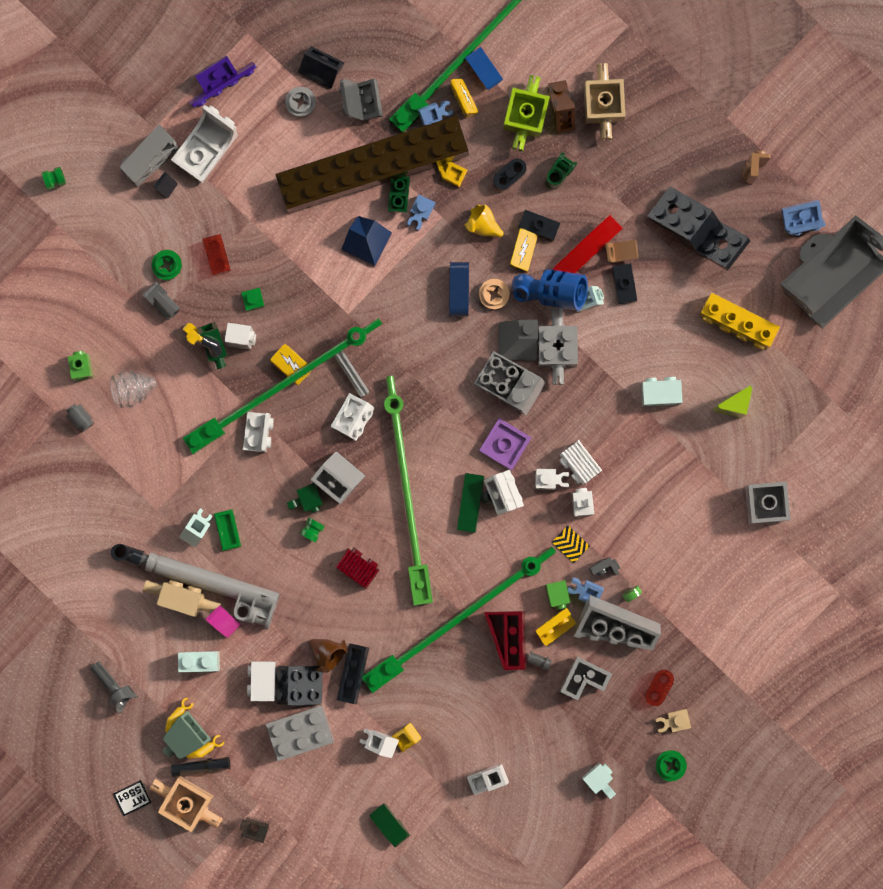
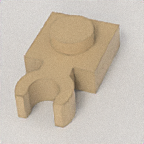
M687 709L667 713L668 719L662 717L655 719V722L662 721L664 723L663 728L657 729L658 732H665L668 727H671V732L691 728Z

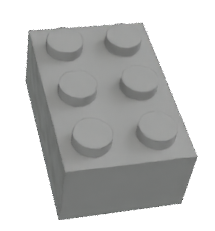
M323 705L266 724L277 761L335 742Z

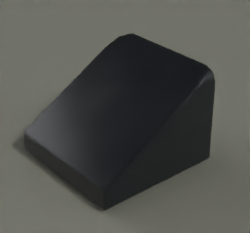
M164 172L154 185V188L165 198H169L178 183Z

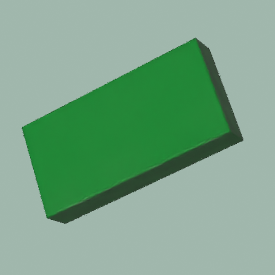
M233 509L214 513L222 551L242 547Z

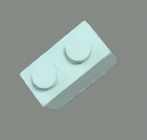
M665 377V381H657V378L645 379V382L641 383L642 407L680 405L683 403L681 380H676V377Z
M219 651L178 653V672L220 671Z

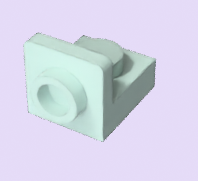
M598 286L588 287L585 304L577 312L604 304V295Z

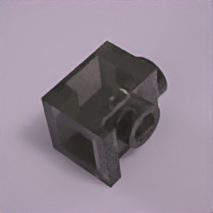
M247 816L246 820L242 819L239 831H242L241 837L264 843L270 822ZM252 825H257L258 830L256 832L251 830Z

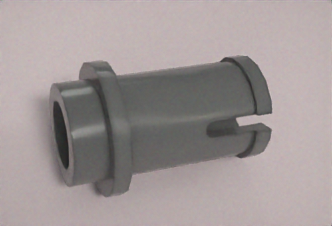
M530 651L526 663L542 668V671H548L552 660L548 656L545 658Z

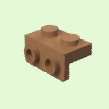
M754 151V153H751L746 160L745 167L742 169V178H745V184L754 183L758 177L759 166H765L770 160L771 154H766L765 151Z

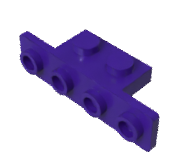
M224 56L194 75L204 92L190 100V105L197 108L201 107L209 97L212 96L214 98L220 95L225 87L236 85L239 78L243 76L248 77L253 74L257 66L255 63L250 62L236 71L229 58Z

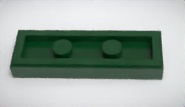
M465 473L457 530L476 533L484 481L483 475Z

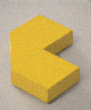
M452 162L438 166L442 180L459 188L467 173V169Z

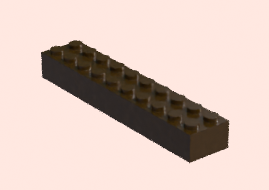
M456 115L282 171L275 175L286 209L290 214L390 182L391 180H396L400 177L469 156V150L458 116Z

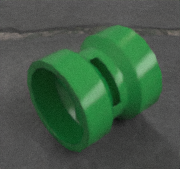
M56 167L50 172H42L47 190L54 189L57 185H66L61 167Z
M308 517L307 525L299 534L316 543L319 533L324 530L325 526Z

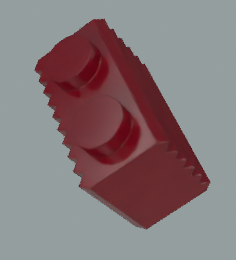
M353 547L352 550L347 548L335 565V568L367 589L380 571L377 569L378 564L370 558L368 561L361 557L363 553Z

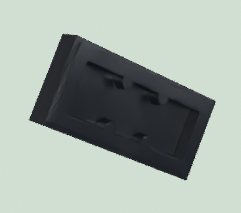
M525 210L518 228L554 241L560 222Z
M631 263L612 266L618 304L637 302Z

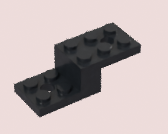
M672 187L668 188L647 215L651 221L676 234L685 247L727 271L750 243L749 237L720 222L712 209ZM673 208H678L676 213L670 214ZM728 243L725 249H719L721 244Z

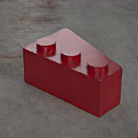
M525 611L484 612L503 669L525 670Z

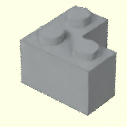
M576 656L559 691L579 700L586 683L605 691L612 673Z

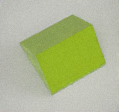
M751 385L717 405L713 408V411L736 418L746 416L753 388Z

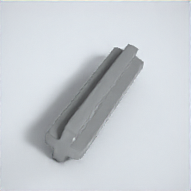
M342 350L334 357L360 397H364L369 393V390Z

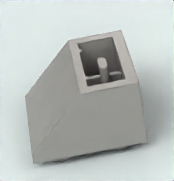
M335 452L310 480L342 505L365 475L338 452Z

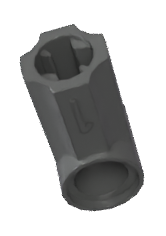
M156 281L142 294L168 320L173 318L180 310Z

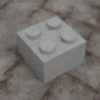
M787 481L745 486L748 524L791 520Z

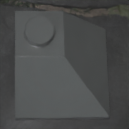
M538 320L499 322L498 354L511 361H536Z

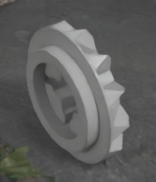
M295 87L287 94L285 103L290 113L296 117H305L311 114L315 108L316 99L310 89ZM303 96L306 104H302L298 109V103L295 100H300Z

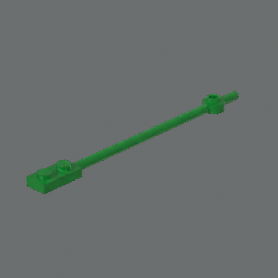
M511 0L421 96L414 93L389 121L399 131L405 132L420 117L418 109L428 106L425 101L466 60L465 57L470 55L522 0Z
M377 318L364 328H351L347 333V339L218 422L216 417L183 437V440L192 454H196L225 435L226 433L223 428L350 345L356 347L363 345L367 338L366 335L383 323ZM355 333H359L360 335L359 339L357 340L353 339V335Z
M550 547L537 558H525L519 571L399 658L396 659L392 655L364 675L363 680L371 692L374 693L403 672L402 664L523 576L536 575L541 569V563L556 553L555 549ZM530 562L534 563L535 568L533 570L528 569V564Z

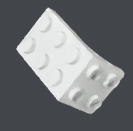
M206 105L202 107L203 113L198 124L171 159L174 164L201 183L205 181L238 136L234 126L235 123L228 117L222 118L219 115V111L211 105L209 108Z

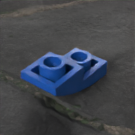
M481 47L465 57L487 90H490L504 80Z

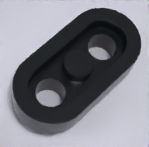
M516 158L506 164L494 176L493 184L495 188L500 191H506L525 175L526 163L522 159ZM517 166L520 168V171L515 172L513 168ZM500 179H505V180H506V184H504V185L500 184V183H499V180H500Z

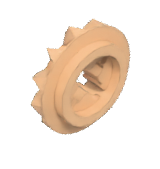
M490 279L482 284L479 297L481 303L487 308L499 309L509 300V289L503 281ZM498 287L497 294L501 298L495 297L492 301H490L491 294H489V292H493Z

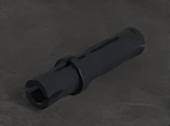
M230 757L207 758V760L171 765L172 777L202 772L214 773V771L231 769Z

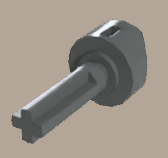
M100 661L91 666L90 669L112 694L108 703L117 714L124 711L130 699L138 698L129 685L121 688Z

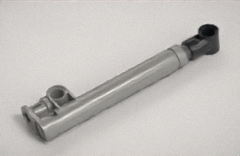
M116 544L111 549V556L116 561L136 567L143 566L145 571L154 572L157 575L236 599L237 602L234 608L236 619L250 624L257 623L263 625L266 630L270 627L280 595L278 592L162 555L158 556V554L152 552L150 555H147L143 550L124 544ZM120 547L125 549V555L122 558H118L116 555V551ZM243 606L248 609V615L244 618L238 614L239 608Z

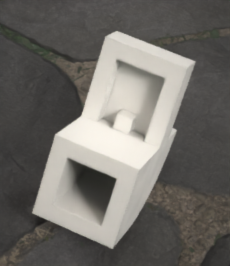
M502 764L494 765L467 777L474 795L487 790L497 789L509 783Z

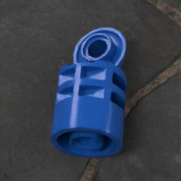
M547 269L540 280H536L526 274H519L513 278L511 287L513 296L517 301L538 300L541 305L580 311L587 298L588 281L587 277L583 274Z

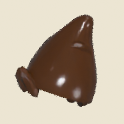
M311 639L308 642L312 649L313 657L319 666L317 668L318 672H330L341 661L344 653L346 654L347 652L345 640L337 643L328 639Z

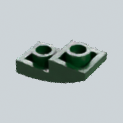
M404 176L391 180L388 212L407 213L410 177Z
M383 803L369 815L382 834L395 848L411 836L402 822L394 816L387 804Z

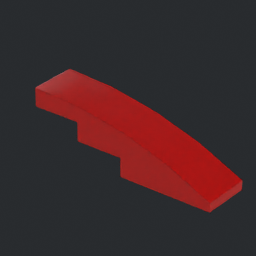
M610 214L570 251L553 270L577 273L623 227Z

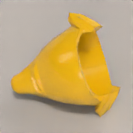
M476 205L475 208L470 210L472 214L468 222L464 224L468 231L481 236L499 238L503 236V231L496 223L494 215L487 205Z

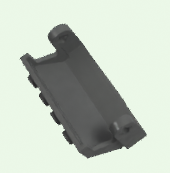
M856 215L833 236L829 234L814 235L801 247L800 260L803 264L781 283L784 294L793 300L810 320L823 329L883 274V256L877 251V249L883 251V236Z

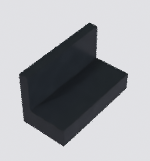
M310 46L304 53L298 72L332 89L336 77L342 70L345 62Z

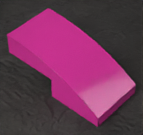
M220 605L206 618L215 629L227 638L241 625L237 619Z

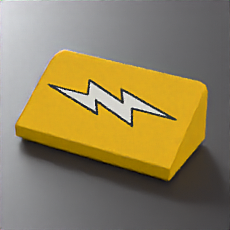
M452 79L450 87L465 118L477 114L478 109L462 79Z
M524 229L519 230L510 267L528 272L538 235Z
M286 344L270 359V362L287 377L308 364ZM311 371L294 383L298 386L310 375Z

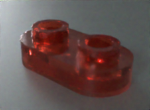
M663 669L655 674L645 693V699L648 704L659 706L664 702L674 683V676L670 671ZM663 675L667 677L665 683H662L660 680ZM654 692L658 694V698L656 700H653L651 698V695Z

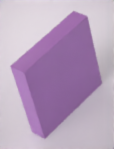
M499 418L479 452L512 471L532 437Z

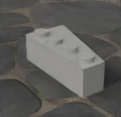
M592 595L589 596L576 621V625H574V637H588L590 640L598 641V639L606 640L613 644L623 643L630 647L648 650L654 649L661 635V625Z

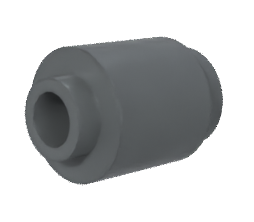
M73 404L66 410L68 413L66 415L67 419L82 433L94 424L91 420L92 417L81 404L78 406Z

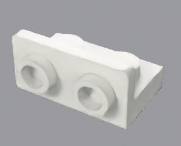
M349 393L331 427L356 441L363 433L367 421L372 417L374 407Z
M247 412L243 450L267 453V448H271V437L268 436L269 429H273L274 418H271L270 413Z

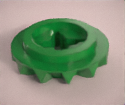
M162 250L153 257L151 266L158 278L170 280L180 274L182 261L176 252ZM163 258H165V260H167L168 263L174 262L172 263V265H170L171 272H169V270H167L166 268H162V266H164Z
M674 750L664 751L658 756L655 764L658 775L666 781L679 780L684 776L687 769L684 756ZM676 758L674 766H676L678 771L670 769L666 773L668 766L664 761L672 762Z

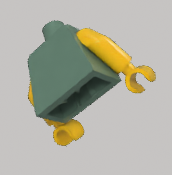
M184 698L182 706L178 707L167 718L166 734L163 737L167 746L163 748V753L168 758H171L174 754L179 759L183 757L188 759L202 758L214 750L215 746L220 747L224 744V741L221 744L215 743V739L221 735H215L210 743L211 738L188 711L184 712L185 710H191L194 706V703L189 707L184 706L188 698Z

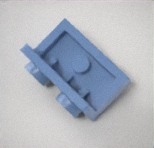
M819 200L781 208L784 230L792 236L800 235L803 231L807 230L818 231L821 227L826 226L825 221L822 219Z

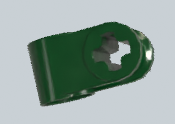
M562 152L547 173L545 179L546 186L551 190L558 189L573 172L578 163L571 161ZM557 176L559 182L553 183L549 177Z

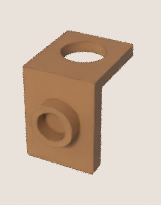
M636 240L606 243L608 262L639 258Z

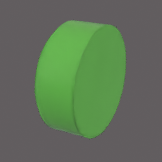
M636 585L625 592L622 597L626 602H630L642 593V590Z

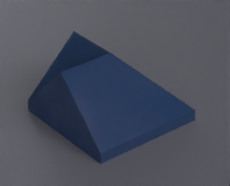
M358 216L349 228L341 250L376 266L392 232L375 220Z

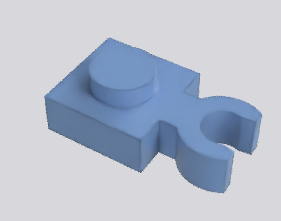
M442 101L439 107L434 102L418 109L423 126L443 120L442 115H452L454 113L453 110L445 111V106L449 105L450 101Z
M418 195L410 211L414 216L409 218L408 226L410 227L411 223L416 221L418 223L416 230L419 231L422 227V218L428 220L436 202Z
M572 578V583L577 585L575 588L567 587L569 593H578V599L587 602L590 595L600 599L604 591V587L588 580L581 584L577 578Z

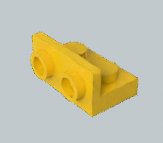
M564 608L537 628L535 633L543 644L547 646L576 625V622L569 610Z

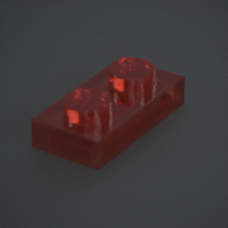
M221 234L203 238L212 275L216 276L230 272L231 267Z

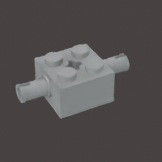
M551 308L552 325L538 327V367L552 368V385L558 384V377L559 385H564V368L576 367L578 365L577 326L563 325L564 308L558 309V316L557 308ZM556 342L562 346L559 351H557L556 347H553Z

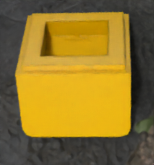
M411 723L391 736L399 740L397 745L402 752L421 739V736Z

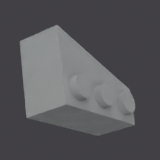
M158 124L135 151L121 162L120 169L139 187L179 148L175 140Z

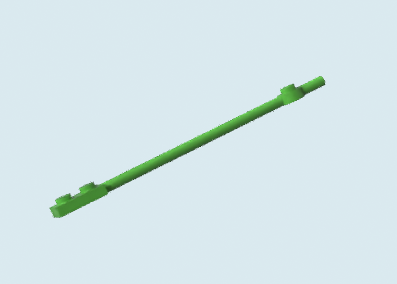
M387 376L389 396L385 399L384 407L392 415L414 566L408 567L414 605L433 603L427 564L421 565L399 413L403 409V400L396 395L394 376ZM392 402H396L398 406L396 408H391L390 404Z

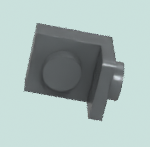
M607 557L589 567L592 575L597 573L600 576L608 571L607 567H610L614 576H617L620 566L615 558L612 560L611 557Z

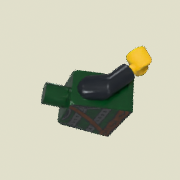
M212 322L198 328L191 323H187L183 328L187 333V340L193 345L197 340L199 341V344L204 347L208 361H213L215 369L225 367L224 357L227 356L216 323Z

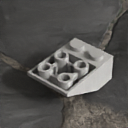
M494 351L474 382L476 386L525 416L546 384L538 375Z

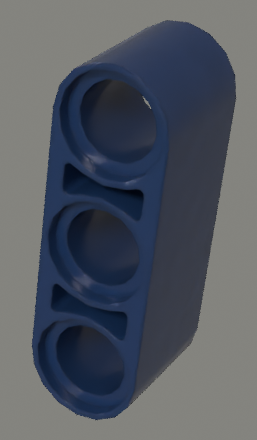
M450 262L449 317H468L469 262Z

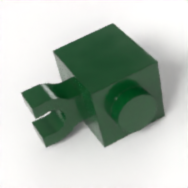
M315 483L296 490L299 498L287 502L289 510L303 506L304 511H309L310 514L320 511V507L324 506Z

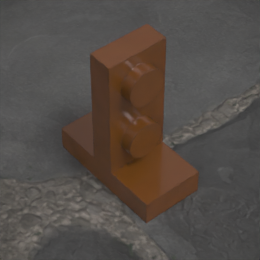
M566 80L548 83V92L555 116L556 132L561 133L575 130L574 102H571Z

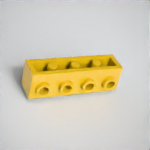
M714 293L708 296L699 316L703 317L702 320L711 325L715 323L720 326V330L726 333L731 331L737 334L736 337L745 342L749 340L754 343V347L760 350L770 348L780 326Z

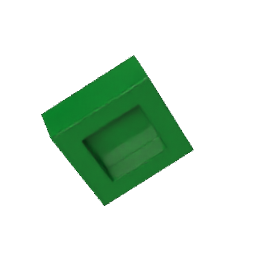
M260 287L241 292L246 311L265 307Z

